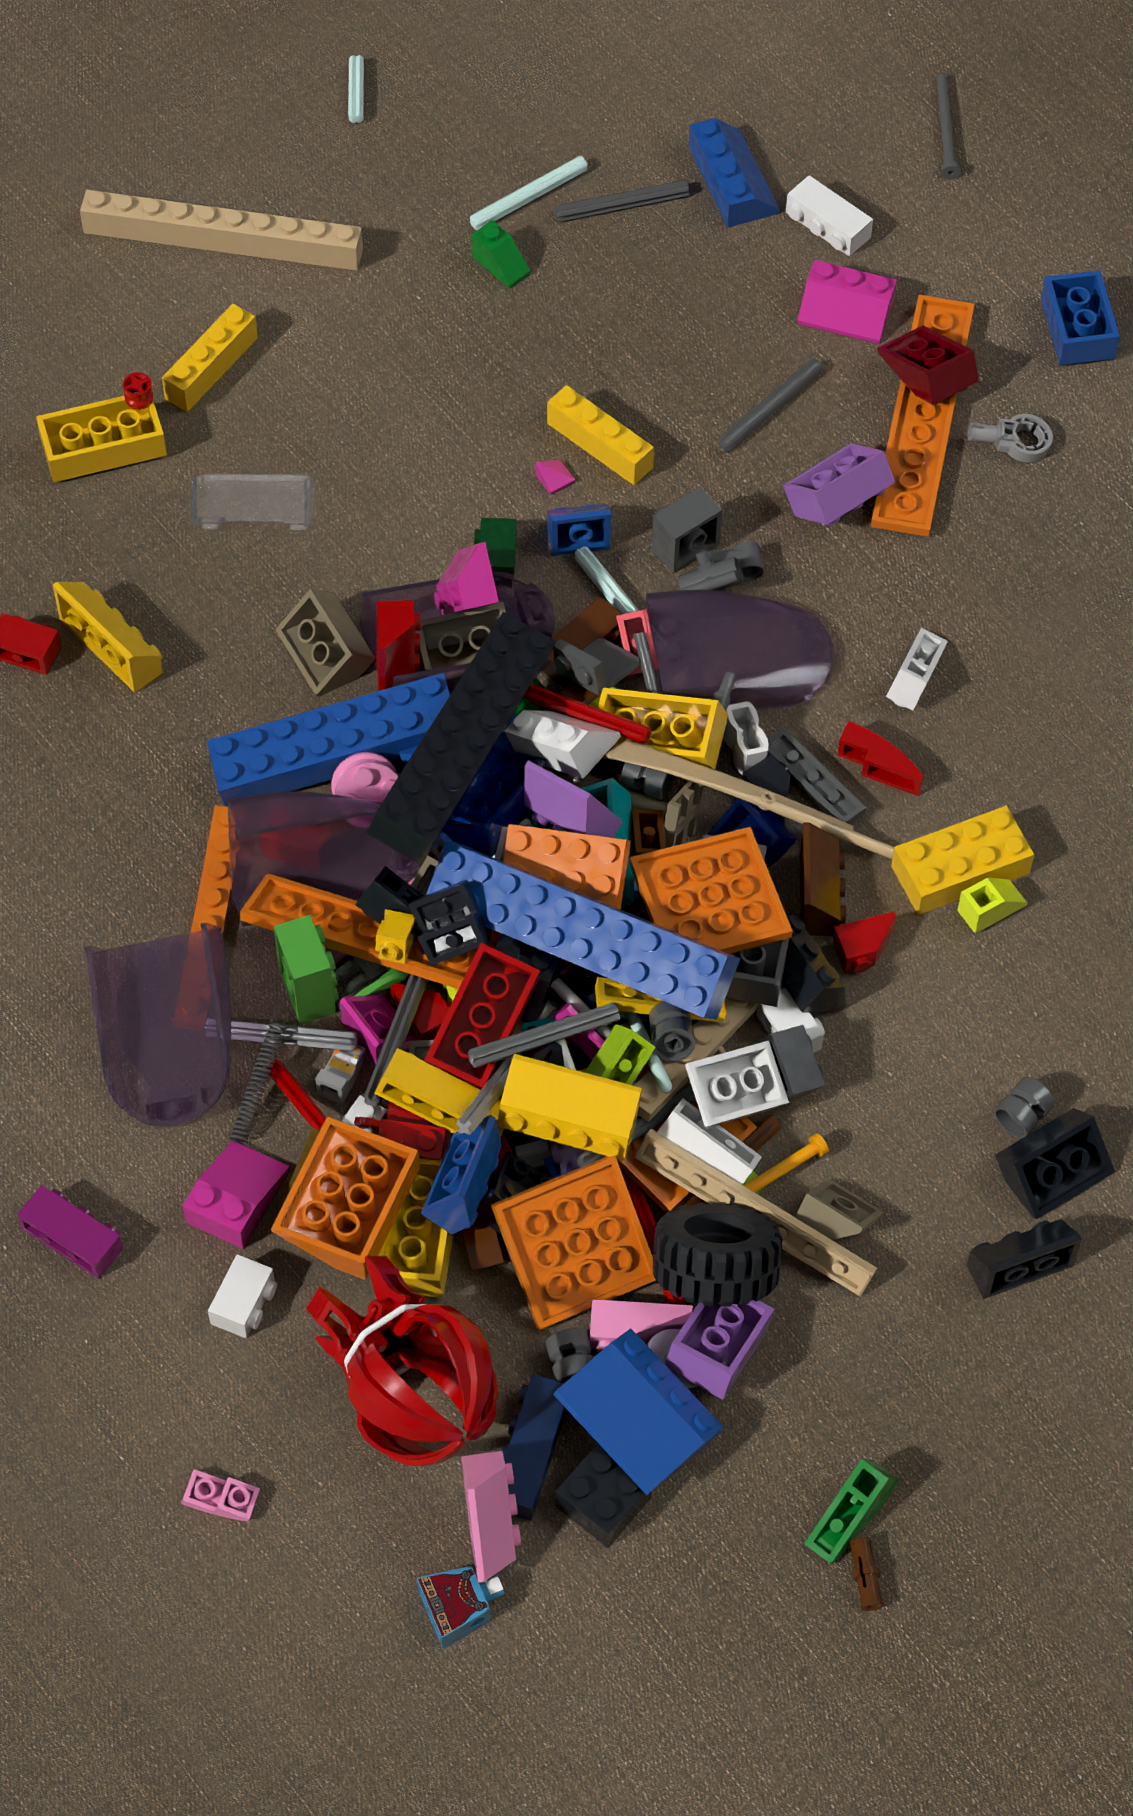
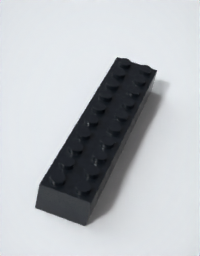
M503 611L376 811L366 832L367 835L423 865L546 664L557 641Z

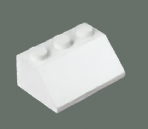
M523 710L504 731L519 758L582 779L621 737L617 731L554 711Z

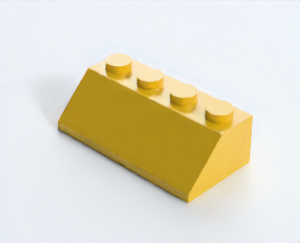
M56 582L52 585L59 619L134 693L163 673L162 655L157 647L153 644L149 646L135 626L130 627L115 607L111 609L106 604L104 597L98 590H92L85 582Z
M514 1054L500 1102L497 1126L607 1157L616 1156V1159L625 1160L634 1134L642 1088Z
M419 1158V1172L378 1256H387L394 1266L398 1268L404 1282L414 1292L424 1296L444 1298L453 1234L451 1235L421 1214L443 1159L437 1161Z

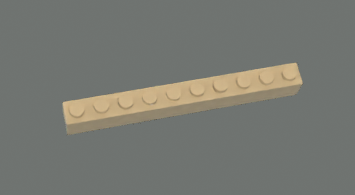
M86 190L80 208L83 233L356 271H358L363 251L362 227L93 190Z

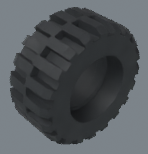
M695 1203L694 1206H680L678 1210L673 1209L669 1211L656 1225L653 1275L665 1291L669 1290L671 1295L677 1298L683 1297L688 1302H701L703 1305L708 1306L719 1304L722 1307L732 1306V1304L746 1305L752 1300L757 1302L768 1296L779 1283L782 1234L774 1221H770L769 1217L764 1214H757L755 1210L750 1208L743 1209L738 1205L731 1204L728 1206L722 1205V1203Z

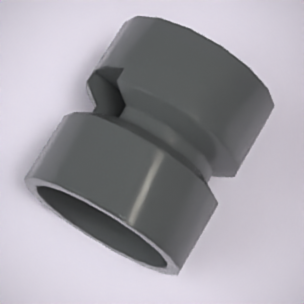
M625 762L620 785L634 792H640L643 789L646 796L663 801L671 789L675 776Z
M665 1001L655 1005L649 1014L652 1045L656 1047L654 1049L655 1054L666 1061L685 1059L692 1053L695 1047L691 1013Z
M1024 1077L1011 1090V1095L1006 1096L995 1107L993 1113L998 1123L1008 1133L1017 1138H1024L1037 1126L1038 1120L1043 1119L1055 1105V1101L1044 1085L1033 1078Z
M571 1328L554 1333L546 1340L549 1359L554 1363L552 1371L555 1381L565 1383L594 1358L592 1355H589L592 1352L588 1333L584 1329Z

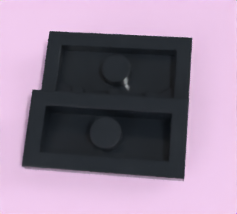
M467 879L413 900L408 904L422 933L418 936V939L431 966L479 948L480 943L485 945L488 943L484 923Z

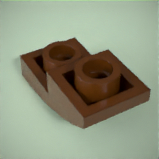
M476 1219L470 1228L462 1230L472 1271L505 1263L499 1237L494 1229Z

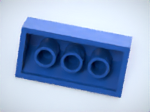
M717 118L691 124L689 128V149L727 227L780 214V209L741 131Z

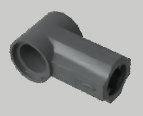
M742 542L734 549L707 551L709 558L713 559L714 563L736 556L743 571L744 581L756 580L764 573L760 545L756 542Z

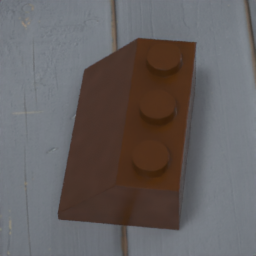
M803 822L800 846V919L804 922L805 929L810 936H833L836 926L846 924V905H840V897H845L846 889L845 878H840V870L845 869V851H839L838 838L810 822Z

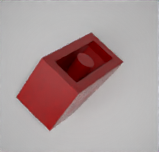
M894 911L834 928L832 943L845 974L865 972L875 966L894 932L896 922Z
M399 983L390 986L392 1001L397 1008L406 985ZM424 990L410 1027L417 1040H434L451 1006V1002H445L438 992Z

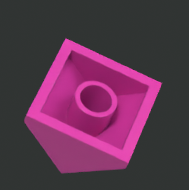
M383 995L343 997L340 1000L342 1023L348 1031L357 1034L358 1044L367 1048V1056L376 1066L396 1011ZM410 1030L402 1048L405 1052L409 1050V1041L417 1040Z

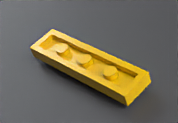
M597 977L595 984L597 1008L614 1003L618 1006L619 1011L650 1014L655 1005L663 1002L610 978ZM725 1000L717 1020L703 1018L691 1013V1018L703 1021L724 1022L726 1016Z

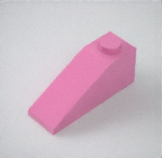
M592 1299L591 1348L600 1353L606 1346L630 1328L644 1343L649 1342L655 1334L663 1330H680L692 1314L693 1305Z

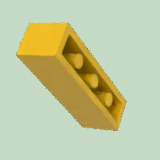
M232 304L162 377L165 399L188 412L257 340L256 317L237 305Z
M564 386L547 402L548 425L632 485L637 484L653 469L654 446L569 386Z
M397 1048L374 1094L439 1127L446 1128L451 1133H455L459 1128L456 1124L457 1120L480 1092V1089L417 1058L412 1053ZM501 1098L498 1099L485 1117L492 1115L496 1118V1122L498 1121ZM498 1127L500 1137L505 1128Z

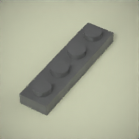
M784 727L768 738L767 757L772 754L778 762H783L790 771V780L825 814L850 825L865 814L866 807Z

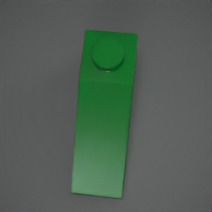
M861 1459L804 1544L827 1562L834 1564L847 1549L849 1542L859 1535L882 1508L900 1480L874 1460Z

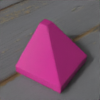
M560 460L539 461L535 463V475L550 495L575 483V478Z

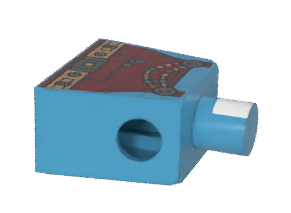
M469 1566L417 1578L418 1592L442 1649L452 1645L489 1622L491 1615L487 1602L505 1595L498 1576L489 1578L485 1582H478L473 1568Z

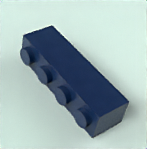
M534 1374L531 1376L529 1385L523 1384L518 1404H521L522 1407L519 1416L513 1414L508 1429V1434L512 1435L509 1446L503 1445L501 1449L505 1464L512 1463L514 1484L508 1485L509 1494H515L518 1515L513 1516L531 1521L567 1409L553 1395L564 1383Z

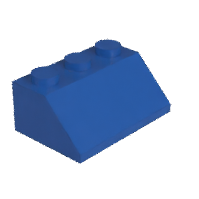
M492 1115L485 1117L471 1135L466 1133L461 1135L458 1131L453 1133L421 1214L451 1235L465 1228L468 1229L474 1224L478 1216L476 1210L480 1200L483 1199L488 1191L487 1182L499 1163L497 1157L502 1144L495 1117Z

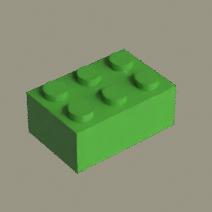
M307 915L273 926L280 975L299 1025L336 1014L335 1001L339 1000L335 986L337 985L334 973L336 966L331 952H326L323 944L325 943V937L320 924L315 926L311 915Z

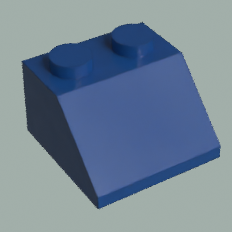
M604 503L569 508L559 507L547 510V531L552 556L574 554L577 549L583 546L588 547L590 551L610 549L611 511L609 507Z

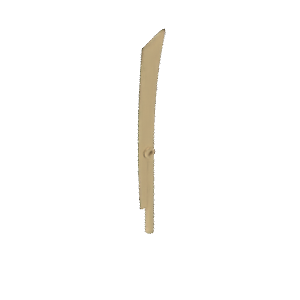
M628 739L606 754V757L644 766L713 788L758 805L762 810L773 811L801 824L803 822H810L834 837L892 859L893 846L853 831V825L701 764Z

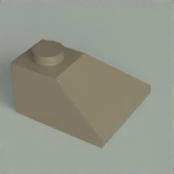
M828 1179L806 1194L795 1218L829 1239L834 1240L863 1232L881 1219L884 1212L831 1179Z

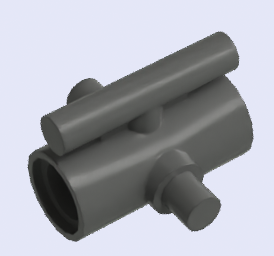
M706 549L700 550L695 553L699 563L697 565L698 569L678 576L681 588L679 589V595L682 601L686 600L687 602L708 595L709 599H713L717 609L725 607L727 605L724 597L725 589L744 583V575L736 556L714 563L713 559L709 558Z

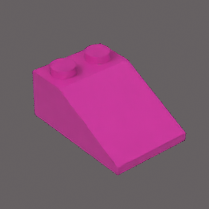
M232 1141L197 1180L182 1205L185 1222L244 1249L290 1171V1166Z

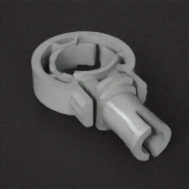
M1018 414L1010 420L999 418L997 425L971 422L968 430L969 441L993 443L997 451L1007 452L1012 458L1026 463L1037 462L1043 459L1048 453L1053 440V434L1049 425L1041 418L1032 414ZM1032 428L1035 429L1033 434L1038 438L1036 448L1034 446H1026L1020 442L1017 432L1020 430L1030 432Z

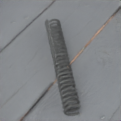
M273 1019L270 1020V1028L267 1029L268 1033L265 1034L267 1038L263 1039V1047L260 1048L261 1052L258 1053L260 1057L257 1058L258 1062L255 1063L256 1067L253 1068L254 1072L251 1073L253 1076L250 1077L251 1081L248 1082L249 1086L246 1087L248 1091L244 1092L246 1096H243L244 1100L241 1101V1110L238 1111L239 1115L236 1116L237 1120L234 1121L236 1125L232 1126L234 1130H231L232 1134L229 1135L231 1140L242 1145H246V1143L236 1138L245 1141L248 1138L237 1133L249 1136L248 1132L241 1129L251 1131L250 1127L242 1124L253 1126V1123L243 1119L255 1121L254 1118L245 1114L257 1116L256 1113L246 1109L258 1111L257 1108L248 1104L260 1106L259 1103L249 1099L258 1102L262 1101L260 1098L250 1094L263 1097V1094L254 1090L265 1092V1089L255 1085L267 1087V1085L256 1080L269 1082L268 1079L258 1075L267 1078L270 1075L259 1070L268 1073L272 1072V1070L261 1065L270 1068L274 1067L272 1064L262 1060L275 1063V1060L263 1055L277 1058L276 1055L266 1051L277 1054L279 1053L278 1050L268 1046L277 1049L281 1048L279 1045L269 1041L281 1044L282 1041L270 1036L284 1039L282 1035L272 1031L286 1034L285 1031L275 1027L284 1030L287 1027L274 1022Z

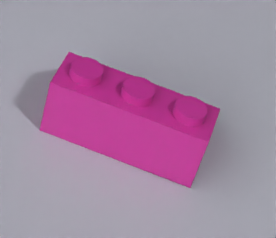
M814 260L806 282L797 324L880 344L894 303L897 280Z
M485 542L458 550L436 585L437 592L434 593V599L437 609L442 610V615L499 602Z

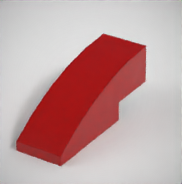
M851 721L847 722L839 739L837 756L863 765L861 776L919 796L924 775L915 764L883 737Z

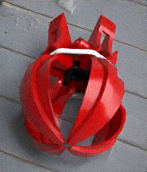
M365 1256V1262L377 1300L369 1303L366 1308L368 1314L366 1317H362L326 1289L319 1286L308 1303L306 1310L330 1336H316L315 1340L342 1367L348 1382L347 1396L357 1410V1427L366 1442L379 1452L386 1454L392 1460L404 1465L431 1466L445 1462L457 1454L465 1444L464 1439L461 1438L463 1436L462 1431L431 1407L401 1378L400 1374L409 1368L420 1369L447 1394L464 1416L463 1429L468 1432L465 1438L477 1440L487 1433L496 1416V1401L499 1391L496 1374L492 1369L489 1346L480 1328L454 1307L443 1304H423L425 1296L414 1292L408 1287L401 1277L398 1268L394 1266L387 1256ZM332 1311L341 1319L345 1327L329 1316ZM399 1357L404 1364L395 1370L396 1359ZM416 1441L452 1442L432 1452L420 1446Z

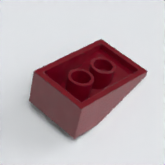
M924 325L877 348L878 354L914 395L932 405L941 403L945 398L957 392L965 391L969 386L979 382L974 350Z

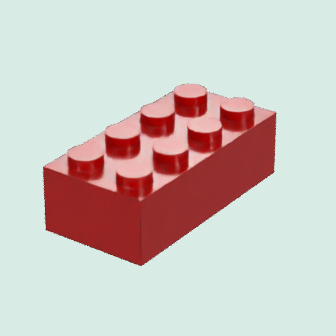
M480 943L424 1061L481 1090L494 1074L499 1061L475 1068L470 1064L468 1051L472 1048L512 1036L540 978V970Z

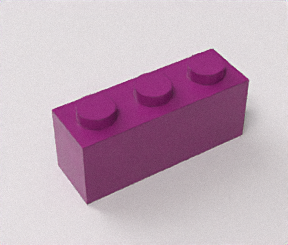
M41 1185L17 1213L21 1229L98 1279H100L123 1250L120 1232L113 1225L107 1222L101 1224L94 1219L93 1214L88 1209L80 1205L75 1207L70 1204L67 1197L57 1189L50 1191Z

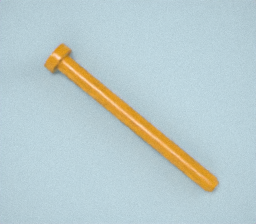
M815 1133L809 1137V1144L743 1186L757 1193L817 1154L822 1157L829 1152L828 1145L820 1134Z

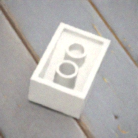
M769 1041L685 1064L705 1127L742 1119L789 1103Z

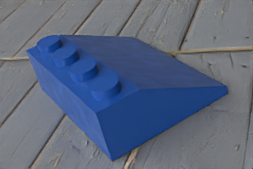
M631 1328L606 1346L553 1394L646 1495L650 1494L701 1453L724 1428Z

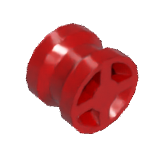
M134 372L127 375L122 384L126 404L130 408L137 410L149 407L154 399L150 377L142 372Z

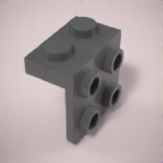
M603 638L596 639L583 650L562 639L558 640L553 648L554 664L558 674L598 696H601L603 688L613 687L640 666L639 657Z

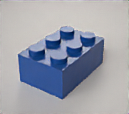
M1101 271L1045 277L1041 302L1059 365L1115 359L1120 335Z

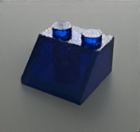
M740 798L736 799L706 834L716 836L751 827L757 844L767 846L765 855L767 868L777 863L797 840L772 811L762 810L758 805Z

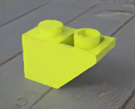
M986 878L961 892L957 911L976 934L1027 906V901L1009 879Z

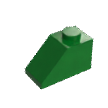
M493 220L471 234L472 257L509 289L530 275V269L512 236Z

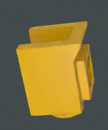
M385 909L384 920L381 921L376 933L375 951L379 952V959L405 964L415 941V934L410 933L416 921L413 915Z

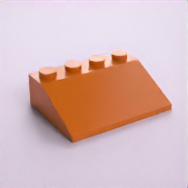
M327 1116L271 1231L333 1268L366 1280L369 1272L365 1256L379 1255L419 1172L420 1160L418 1150Z

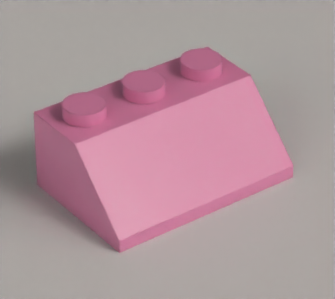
M503 1451L461 1456L471 1546L478 1582L487 1581L515 1561V1546L521 1545L519 1525H512L511 1515H518L515 1494H509L508 1485L514 1484L512 1463L505 1464Z

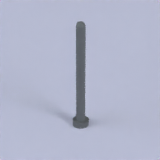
M939 73L936 77L944 153L941 175L945 179H955L961 174L960 164L955 161L947 76L944 73Z

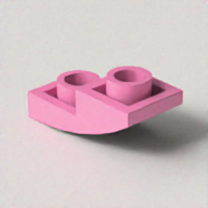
M193 1469L181 1504L210 1514L248 1522L260 1488L230 1477L227 1480H223Z

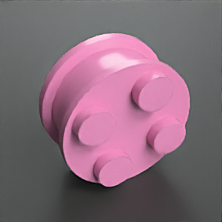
M361 752L347 757L338 765L332 777L331 789L337 808L346 820L358 826H370L376 811L398 778L393 764L387 758L377 753Z

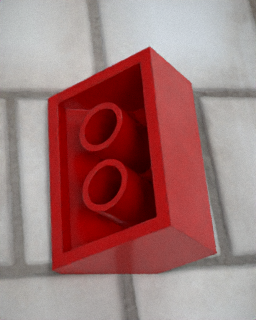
M414 600L377 601L376 664L378 691L414 681V671H420V654L415 653V651H420V633H415V631H421L420 612L414 613Z

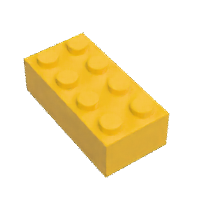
M124 396L36 416L40 439L53 483L167 456L164 434L154 401L149 407L137 410L130 408L126 404Z
M612 688L602 689L598 705L599 709L646 725L652 730L649 742L643 745L715 770L728 718V713L718 700ZM621 736L609 751L628 738ZM606 754L602 757L604 759H610L606 757Z
M1006 805L895 846L891 867L919 916L959 901L962 891L986 878L1009 879L1012 881L1030 874L1034 853Z

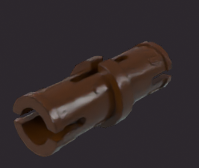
M867 1537L851 1540L849 1546L851 1547L855 1568L852 1576L853 1580L858 1584L861 1609L863 1611H874L881 1609L884 1605L878 1583L880 1570L875 1566L872 1542Z

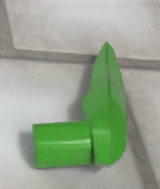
M387 967L388 972L354 996H366L373 992L390 988L391 985L403 981L409 973Z

